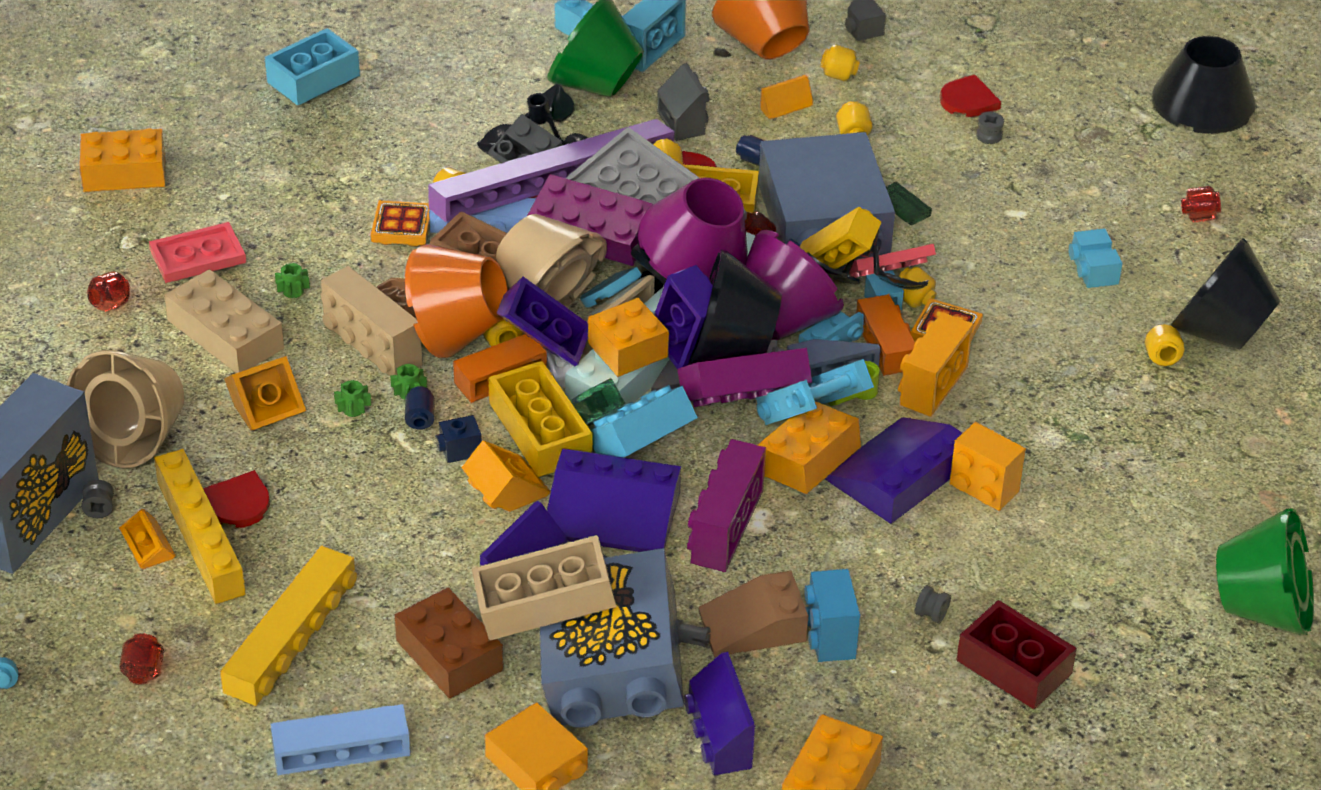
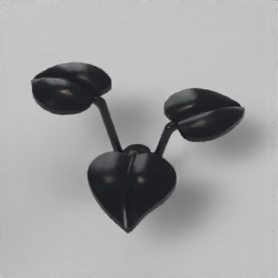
M555 84L544 93H534L527 98L529 112L525 113L524 116L538 125L548 122L554 136L560 139L563 145L588 138L577 133L568 135L565 140L560 137L553 121H563L574 112V102L561 85ZM501 124L492 128L477 142V146L488 154L487 152L507 131L511 124Z
M878 230L870 250L859 255L869 258L870 253H873L874 274L880 280L902 289L918 290L926 287L929 280L915 282L886 273L880 269V247L875 246L880 232ZM807 252L830 278L842 283L860 284V279L848 274L855 258L839 268H831Z

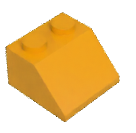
M287 356L224 378L234 407L251 431L306 411Z
M484 440L461 467L469 477L467 479L469 484L481 491L484 495L483 501L493 509L499 507L511 512L547 497L551 492L521 455Z

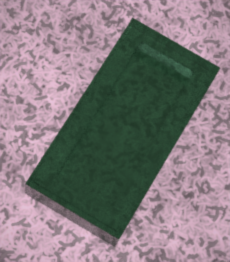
M898 182L886 186L895 214L910 226L931 216L932 208Z

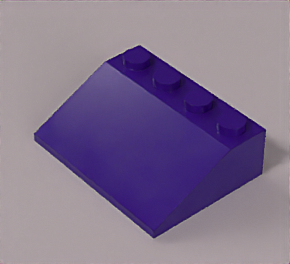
M901 417L859 448L829 474L825 480L892 524L950 480L954 443L962 432L950 424Z
M562 448L555 469L547 511L565 534L567 541L570 542L598 535L602 547L634 552L665 549L680 495L681 466Z

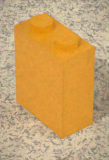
M537 702L485 734L486 757L521 790H559L570 781L579 779L588 770V748Z

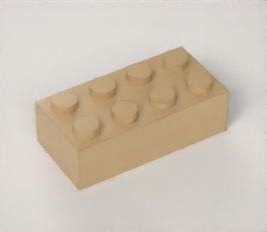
M349 266L321 280V300L324 313L322 319L329 330L336 332L345 343L352 345L364 358H368L377 365L381 372L389 376L397 375L396 368L404 364H413L418 368L422 366L421 340L413 326L414 323H418L415 317Z
M210 269L164 294L167 320L236 373L250 369L284 349L282 323Z
M598 535L472 568L480 613L489 641L616 607Z

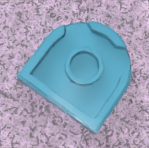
M637 267L617 272L582 295L580 300L585 307H592L597 304L596 300L598 298L601 300L613 296L639 279L642 274Z

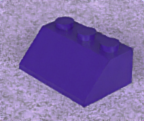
M697 265L668 275L654 313L658 320L669 330L668 358L677 369L688 365L707 314L713 287L709 278L702 273Z
M522 277L503 295L497 314L564 362L577 366L588 339V323L528 279Z
M536 500L480 555V566L566 544L567 537L543 504Z
M723 652L689 680V693L684 695L687 714H692L694 718L692 725L695 738H701L703 743L701 744L703 761L705 764H710L714 776L752 769L755 723L728 652Z

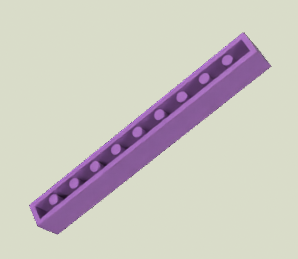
M658 119L629 126V128L652 144L660 139H669L674 142V131ZM627 127L428 184L429 209L442 220L448 222L461 211L472 215L536 196L540 193L550 174L566 178Z

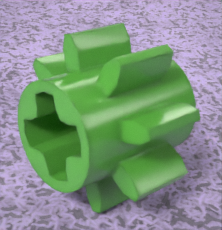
M296 263L286 264L281 268V273H275L277 292H283L288 298L300 297L304 293V289H310L308 270H302V267Z
M404 364L396 368L397 375L390 376L394 395H399L404 400L412 388L417 386L427 388V377L424 376L423 369H419L413 364Z
M346 381L341 384V391L334 392L338 412L343 411L347 416L356 417L362 413L364 414L365 406H371V394L368 393V386H363L359 381Z

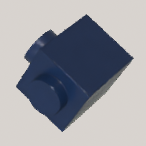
M474 415L439 422L440 434L435 435L438 452L444 453L447 463L468 459L482 442V435Z

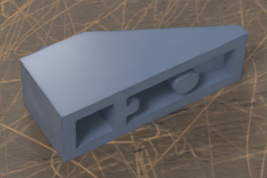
M812 339L787 345V350L807 348L811 377L861 359L874 362L879 367L881 348L878 344Z

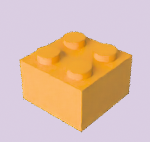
M639 298L588 317V344L617 377L668 357L669 330Z
M974 422L955 440L949 484L1000 511L1020 491L1026 448Z

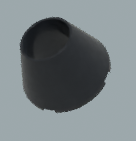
M1200 36L1189 40L1157 81L1152 92L1153 106L1162 118L1177 127L1179 123L1193 127V132L1219 134L1237 130L1249 122V118L1254 114L1256 107L1254 94L1240 49L1231 41L1216 36Z
M1242 238L1178 314L1171 323V326L1179 332L1241 349L1280 303V299L1248 241Z
M720 249V253L718 252L709 276V280L713 285L704 323L689 360L691 363L767 353L777 323L782 293L728 251Z

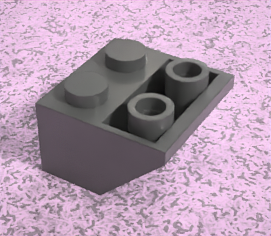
M685 63L658 89L657 112L665 125L674 131V139L676 141L705 135V125L708 123L706 103L709 102V93L707 88L703 87L700 83L697 73L692 71L688 63Z
M521 113L487 153L499 163H504L563 146V143L560 139Z

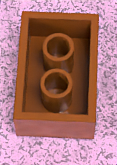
M449 587L394 614L396 641L449 699L503 671V644L498 639L489 641L484 624Z

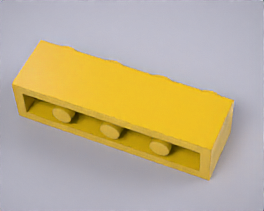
M857 207L802 241L800 248L806 253L809 252L825 265L831 268H839L870 250L882 222L874 217L870 211Z

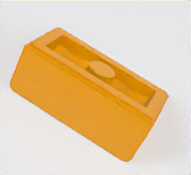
M807 75L761 89L760 110L769 119L813 106V97Z
M143 508L119 527L140 568L146 569L176 557L157 520Z

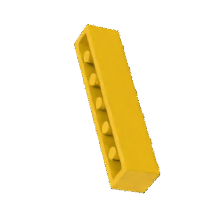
M184 449L154 457L158 485L215 604L246 595L243 569Z
M322 545L319 547L221 669L220 675L224 694L257 706L264 696L270 694L276 680L281 674H285L288 671L294 657L298 652H302L305 649L308 639L315 631L320 630L326 616L331 610H335L338 607L344 593L354 586L357 579L354 557Z

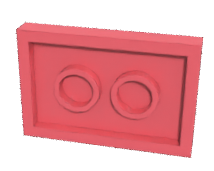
M229 222L149 241L150 251L165 283L200 275L209 269L216 271L246 263L245 252Z
M934 244L879 255V267L885 272L928 262V256L936 255ZM873 257L855 260L848 274L855 278L874 274Z

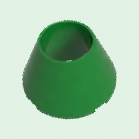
M598 0L584 15L567 38L569 42L562 53L558 52L549 69L547 80L552 84H559L608 97H613L623 87L639 64L644 50L613 0Z
M1294 508L1285 509L1220 544L1216 554L1217 583L1220 599L1226 613L1297 635H1308L1306 631L1312 630L1314 618L1312 570H1307L1305 552H1309L1304 527L1298 512Z

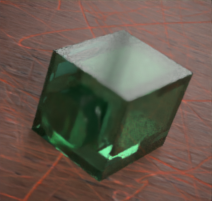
M612 378L571 399L575 409L586 425L626 404Z

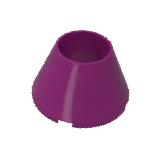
M713 178L695 179L656 202L644 213L638 228L640 248L644 249L650 258L649 264L666 279L668 275L697 265L702 273L709 278L720 249L728 251L745 264L748 248L743 202L731 186Z
M761 230L753 240L745 265L782 293L781 306L772 340L778 341L839 314L844 307L843 299H837L834 293L838 288L822 267L792 241L785 244L776 239L779 236L778 233L770 230Z

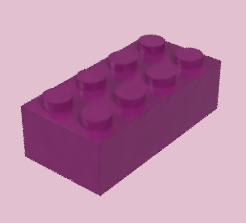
M550 174L527 216L539 214L597 233L607 243L606 259L634 266L636 259L630 253L633 247L639 243L638 228L640 221L653 203Z
M807 348L697 362L677 369L680 386H683L690 402H693V407L708 406L719 402L721 404L747 398L748 400L756 399V397L766 396L770 392L807 380L808 384L812 383Z
M731 439L727 449L720 451L717 462L718 467L710 472L707 490L702 489L698 499L697 511L692 510L689 516L688 528H691L692 532L688 539L687 550H691V564L726 573L764 490L766 447Z

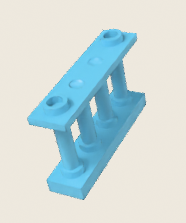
M861 359L812 377V383L808 384L807 380L770 392L766 396L756 397L758 403L757 412L760 418L764 420L765 425L817 409L815 401L826 404L868 390L874 386L865 361Z

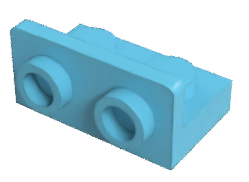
M840 312L799 334L798 343L812 339L855 341L863 334L864 314L857 312L849 317Z

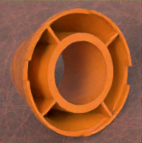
M717 0L712 9V18L719 28L763 59H775L788 54L801 45L809 34L807 0Z
M429 244L421 245L418 249L412 250L405 270L406 300L408 307L413 306L418 323L413 324L416 333L432 355L442 359L452 357L504 319L497 314V310L503 295L508 291V287L501 267L493 258Z

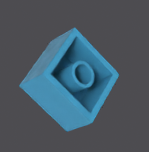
M849 569L811 572L810 585H805V601L808 605L805 608L808 613V626H810L811 630L808 632L810 650L816 651L818 662L856 659L860 612Z

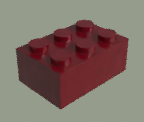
M997 600L960 634L956 661L1035 710L1072 675L1077 648L1010 606Z

